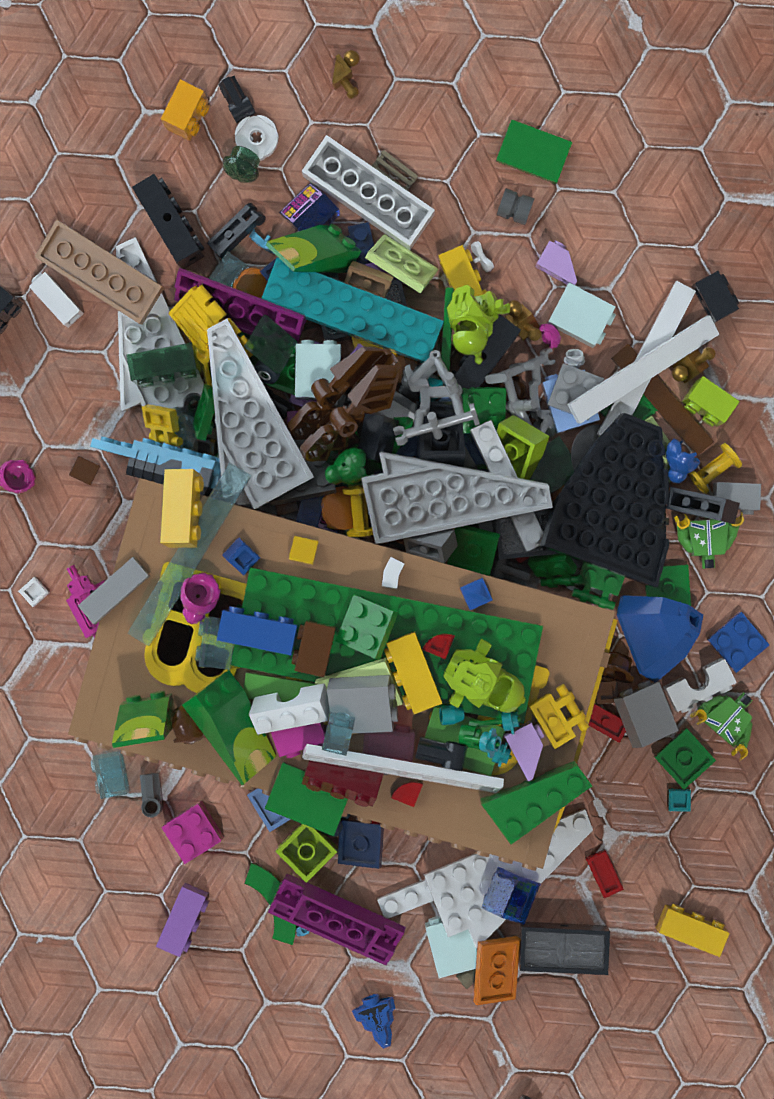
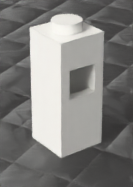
M46 272L43 274L39 273L32 279V284L29 287L64 326L69 328L84 314Z

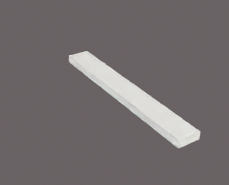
M678 281L674 283L635 361L673 337L696 292L695 290ZM651 379L613 402L597 433L598 436H601L621 413L633 415Z
M711 316L703 317L568 403L567 405L576 422L581 424L718 336L719 332Z
M311 744L305 746L302 756L305 760L497 793L502 789L504 783L503 778Z

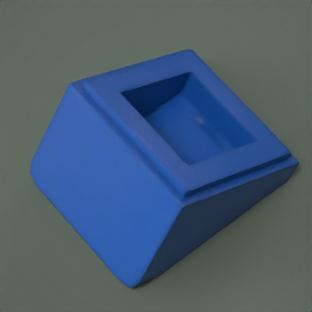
M237 538L222 555L243 576L261 558L240 538Z

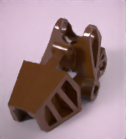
M362 346L330 368L335 376L330 383L327 379L322 378L312 384L311 392L317 399V402L306 403L287 424V429L293 439H306L300 447V452L305 460L309 462L327 461L330 452L333 450H338L340 455L344 450L359 443L360 438L355 432L358 427H362L365 413L372 414L391 408L402 366L398 358L389 349ZM350 387L352 391L348 394V397L352 401L349 407L336 408L334 404ZM316 410L314 414L308 416L309 412Z

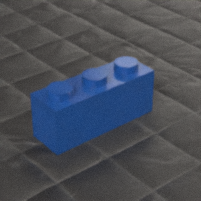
M230 606L229 610L222 611L217 641L286 655L293 654L298 624H293L294 619L279 616L278 620L269 619V614L254 611V615L244 614L245 609Z

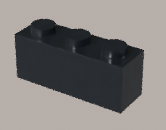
M670 487L669 504H666L665 508L735 524L740 503L725 498Z

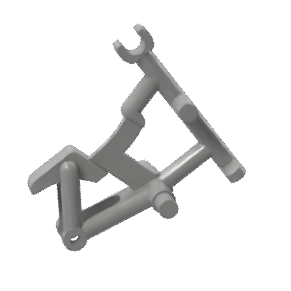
M551 348L541 350L538 357L523 363L510 364L509 369L500 373L489 374L485 377L488 384L504 382L509 401H506V412L532 425L526 411H530L531 418L535 419L533 427L549 435V437L554 436L556 432L551 411L541 410L538 386L541 384L540 365H552L555 363V359H548V354L553 351ZM532 370V381L528 383L530 400H519L512 377L524 371Z
M438 350L432 351L429 355L430 357L414 373L410 365L405 366L410 390L412 392L420 391L421 404L420 409L415 411L414 427L404 429L403 426H397L393 428L395 436L402 434L401 437L395 438L397 445H404L408 441L407 438L431 431L435 439H440L443 436L442 428L474 420L475 426L479 425L474 403L469 404L471 411L464 413L461 396L462 388L457 383L454 374L448 371ZM437 370L445 386L430 387L427 379ZM449 397L453 404L455 415L437 420L434 412L429 413L431 398ZM427 416L429 423L423 424L424 417Z

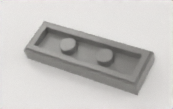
M132 557L82 601L78 607L93 624H97L149 578L150 574L135 557Z

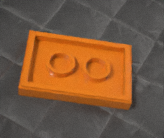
M518 936L478 941L473 999L476 1005L516 1000L521 940Z

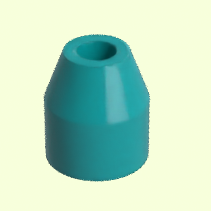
M452 704L440 705V724L454 725L463 721V707L457 708Z

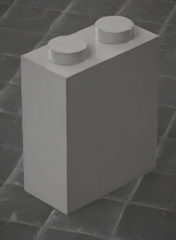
M390 675L329 679L327 695L333 735L393 732L394 722H398V707H393L392 699H396L395 684L390 682Z
M646 680L638 684L639 688L623 690L620 692L619 697L613 699L632 748L645 747L679 731L660 682L651 683L650 680Z

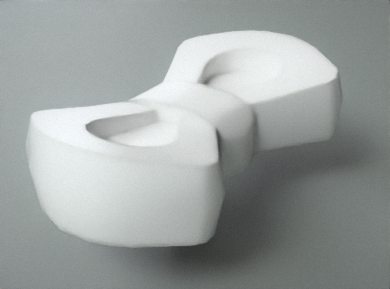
M479 241L472 243L471 250L477 257L473 262H480L485 272L492 271L494 268L493 262L486 258L481 243Z

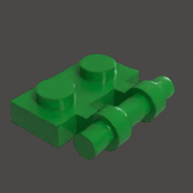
M553 554L529 557L527 564L537 577H545L540 580L541 586L556 588L558 585H566L568 587L582 583V576L574 575L577 566L569 556Z
M583 562L578 574L582 576V583L580 584L584 585L583 589L574 588L571 596L578 598L580 602L586 603L587 601L598 605V607L613 610L616 602L608 600L609 594L619 595L625 577ZM591 587L601 590V596L590 594Z

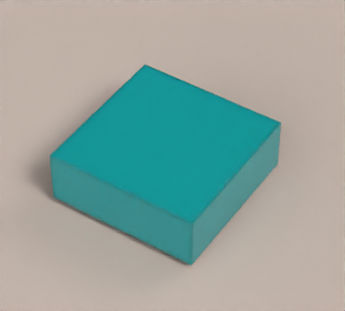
M668 789V811L691 812V789Z

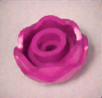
M552 324L540 325L539 330L542 332L543 342L549 344L551 349L557 348L561 341V335Z

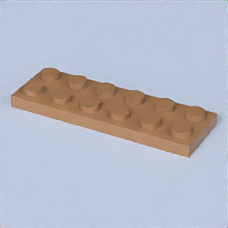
M57 219L35 255L37 259L141 325H143L165 288Z

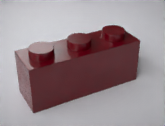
M309 760L302 784L312 791L322 790L330 793L334 798H347L353 800L359 806L373 807L384 773Z

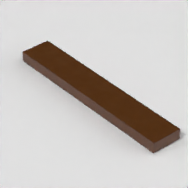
M627 344L611 359L622 370L633 363L638 354ZM657 376L652 377L643 393L644 396L658 410L657 412L693 453H697V457L714 441Z

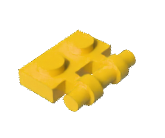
M150 404L142 406L145 428L151 429L149 433L150 440L173 446H181L183 444V439L175 434V432L180 431L176 409Z
M565 684L556 688L560 695L559 699L554 700L553 696L548 693L528 705L554 749L576 737L572 730L573 726L577 725L580 731L589 728L585 720L587 716L583 710L578 708L574 701V694L572 691H568ZM565 705L572 715L567 720L560 710Z

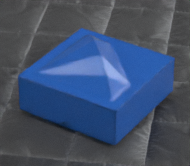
M483 578L460 588L469 610H473L493 600Z

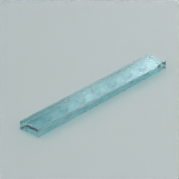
M231 463L228 464L204 504L201 516H199L198 525L201 528V538L197 542V548L177 549L127 634L148 646L151 645L178 600L184 580L191 578L251 478L250 474Z

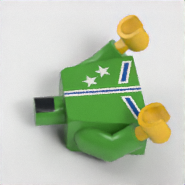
M741 512L740 517L736 518L735 524L717 520L690 521L687 514H684V520L679 521L678 516H675L678 541L691 556H702V569L715 568V555L725 554L731 548L737 537L739 527L744 522L743 513Z
M744 692L735 701L727 695L713 697L711 700L702 703L697 711L690 714L691 718L696 715L698 716L699 721L696 723L697 725L704 722L729 745L733 747L736 745V748L731 751L732 756L739 752L741 754L739 760L741 761L748 755L747 747L751 738L753 724L751 722L752 716L745 709L753 700Z

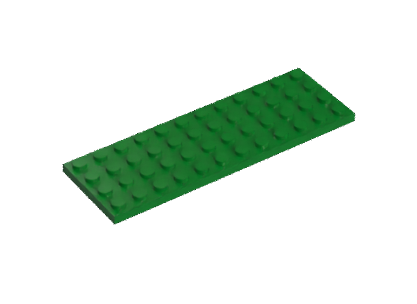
M250 568L242 608L245 609L244 614L254 615V611L269 614V619L278 620L279 616L294 619L293 624H298L294 650H299L301 640L297 639L300 625L305 626L307 620L336 627L325 676L378 660L336 642L352 597L357 595L398 612L388 641L415 631L421 649H423L425 643L436 635H455L446 659L422 650L442 700L440 705H451L449 699L454 690L451 689L443 674L455 651L464 649L476 651L481 639L489 642L492 646L485 657L500 662L502 664L501 668L516 676L524 686V697L526 700L513 711L518 712V716L521 718L519 723L524 724L543 630L542 625ZM237 644L234 645L231 660L232 666L312 682L321 678L320 676L295 671L296 665L291 664L293 654L286 655ZM383 651V654H382V656H381V659H383V658H386V659H387V657H386L384 651ZM388 662L393 674L397 671L394 662ZM403 685L399 686L398 689L401 696L406 695ZM464 696L459 706L463 707L466 713L502 719L501 711L483 704L478 708L466 696Z

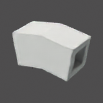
M390 557L383 572L382 587L397 589L399 574L404 563Z

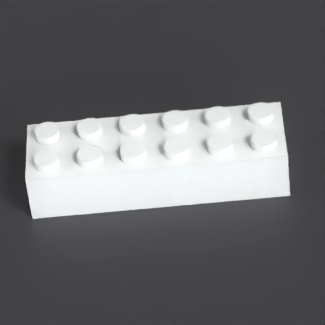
M327 135L302 170V175L305 179L409 250H411L435 215V210Z

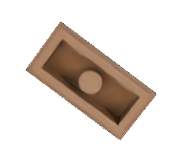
M353 261L344 283L386 299L394 276Z

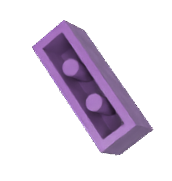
M187 883L183 884L158 940L157 948L178 957L181 956L183 951L187 953L192 942L189 936L191 932L196 933L201 920L197 919L200 911L204 913L209 903V900L206 899L207 892Z

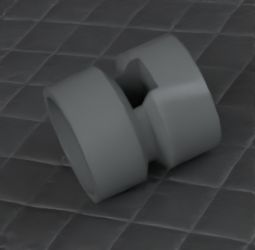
M506 188L496 215L505 219L513 217L514 222L525 225L535 198L524 194L519 197L516 191Z

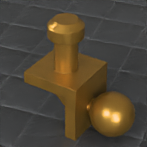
M349 50L344 54V58L340 54L335 56L336 61L332 85L335 90L343 86L347 92L346 96L349 99H354L359 95V90L357 87H353L349 81L353 77L352 70L349 67L356 66L359 63L360 57L356 51Z
M509 301L508 303L511 304L510 313L505 318L521 329L519 333L520 338L523 341L528 337L532 341L539 340L542 332L539 330V324L533 314L519 301Z
M706 347L701 354L696 349L672 366L674 368L672 371L673 379L685 384L709 367L706 361L715 358V350L711 347Z

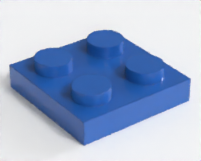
M742 612L736 614L707 639L735 673L740 671L769 646L768 642Z

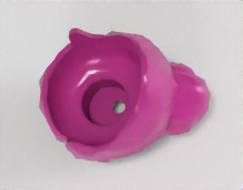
M9 460L0 466V486L8 492L24 493L35 485L36 477L34 471L29 468V464L25 460Z
M206 573L194 574L191 578L185 579L181 586L180 597L184 607L183 616L190 624H197L202 621L205 615L215 608L221 591L213 575Z

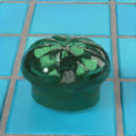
M234 146L230 156L223 158L222 167L224 172L233 180H238L241 183H251L259 177L257 168L260 159L252 150L243 146Z

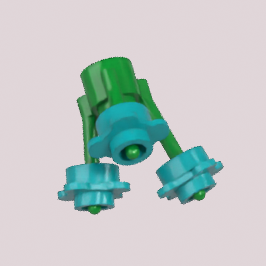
M502 712V719L470 720L469 725L462 724L460 727L459 744L487 752L488 758H492V762L497 763L498 767H501L502 763L507 764L508 759L512 757L510 755L511 749L507 748L508 743H505V745L501 744V738L497 736L495 728H491L489 732H483L478 727L503 724L504 731L511 730L512 735H515V728L519 727L521 718L518 716V712Z

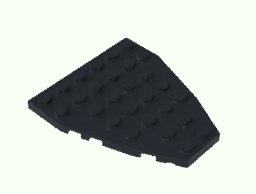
M621 413L589 448L552 503L553 508L550 510L540 546L650 587L658 588L669 549V539H666V525H669V518H666L665 508L666 504H669L668 470L664 469L663 462L665 448L662 444V428L627 413Z

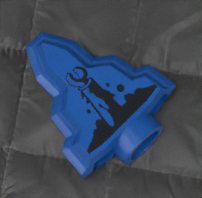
M379 994L369 995L362 999L363 1005L352 1010L356 1021L362 1023L365 1030L372 1032L374 1040L383 1049L390 1047L392 1039L390 1025L394 1021L393 1011L396 1009L394 998L380 999Z

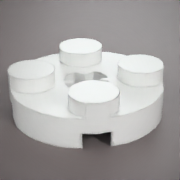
M262 115L249 116L238 124L235 130V141L239 151L245 157L262 161L273 154L277 148L279 135L275 124L269 118ZM257 132L261 133L262 140L260 142L257 141V143L252 142L253 137L251 135L253 133L257 135Z

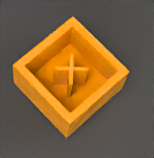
M180 79L161 117L165 128L189 141L192 136L195 137L200 129L199 122L201 118L207 115L210 108L205 92Z

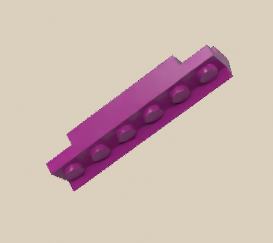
M182 268L178 269L174 287L176 288L175 301L179 302L192 287L203 285L212 296L210 302L216 301L227 314L224 319L230 318L241 332L273 344L276 339L293 346L299 343L306 322L305 315Z
M288 873L283 881H281L268 910V913L383 965H387L406 929L403 925L308 882L306 883Z

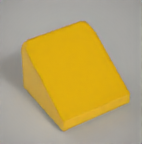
M294 536L289 560L314 565L319 541Z

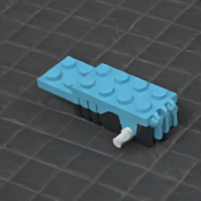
M101 436L100 440L92 438L90 447L129 457L126 475L164 485L165 469H194L201 474L204 481L203 491H200L201 495L219 499L223 494L220 460L215 456L201 454L143 438L142 442L134 440L133 444Z

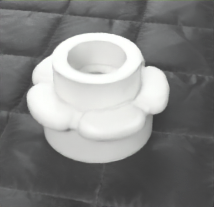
M579 349L568 350L566 357H564V363L579 368L585 363L583 352Z

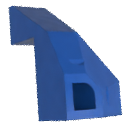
M621 596L617 618L638 672L651 681L658 682L687 657L700 635L704 614L688 604L664 597Z

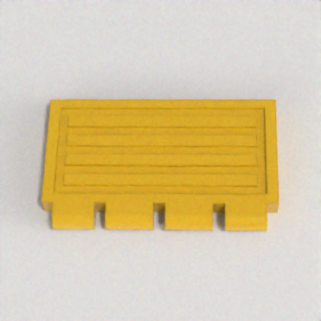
M203 285L192 287L168 313L201 354L206 352L205 346H208L207 329L224 321V317L227 315L216 301L210 302L212 296ZM228 318L248 358L253 355L251 350L254 346L245 335L242 337L238 336L241 333L240 329Z

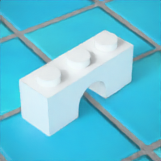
M719 658L702 667L706 679L700 688L692 689L683 677L663 686L675 711L687 712L694 708L693 704L699 701L701 703L707 702L713 698V694L719 691L722 694L733 688L732 685L737 682L725 659Z
M324 683L303 687L300 689L297 697L287 702H282L278 693L255 697L249 716L257 735L328 721L330 710L327 688Z

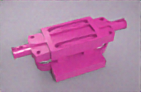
M72 565L66 569L72 579L67 585L72 595L66 601L85 638L93 635L95 639L99 622L93 624L78 605L106 580L93 584L88 575L80 576L75 565Z

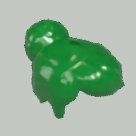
M359 448L344 450L337 457L334 465L328 466L325 470L326 481L335 485L341 482L355 485L362 480V477L369 476L364 468L367 462L364 450Z

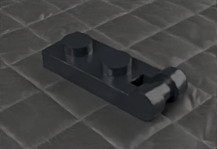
M248 203L207 244L223 259L256 226L262 225L266 217L262 212L257 211V207L253 203Z

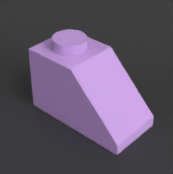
M549 241L535 267L566 285L568 283L575 285L577 279L569 251L565 250L566 246L562 243Z
M528 721L515 728V735H512L511 731H509L504 736L527 780L530 781L534 777L543 748L540 739L544 738V735L538 724L533 726L531 721Z

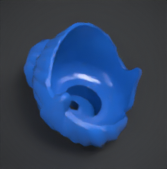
M677 439L670 441L666 450V458L670 466L668 477L673 483L683 482L687 474L694 471L700 464V460L695 458L697 453L689 454L682 451L681 444L683 441H678Z

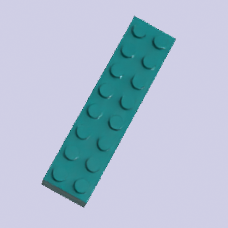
M276 258L261 298L305 315L306 319L378 347L389 349L391 352L420 363H424L430 357L429 355L435 347L444 323L440 319L317 272H293L280 258Z

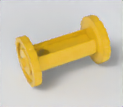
M726 443L720 446L722 454L700 471L688 473L694 485L704 494L709 492L707 484L731 465H734L736 468L742 466L739 457Z
M363 485L343 488V494L350 495L353 518V529L347 530V536L364 537L374 535L372 527H369L367 502Z

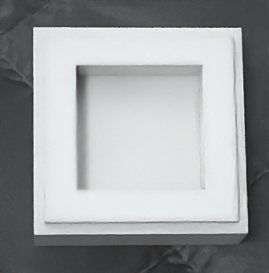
M33 577L18 591L32 607H35L50 593L37 577Z

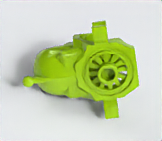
M469 285L456 288L452 295V301L447 307L450 327L455 333L453 334L455 348L462 354L474 355L475 362L481 364L483 361L481 353L487 345L488 337L493 333V322L498 319V314L510 313L511 304L503 305V299L498 300L491 291H487L480 296H474V289Z
M483 639L480 640L476 651L471 649L456 650L443 674L451 689L454 690L449 702L459 708L464 696H466L478 708L483 704L498 711L510 713L523 704L526 699L524 697V686L520 680L502 669L500 662L485 657L492 645Z

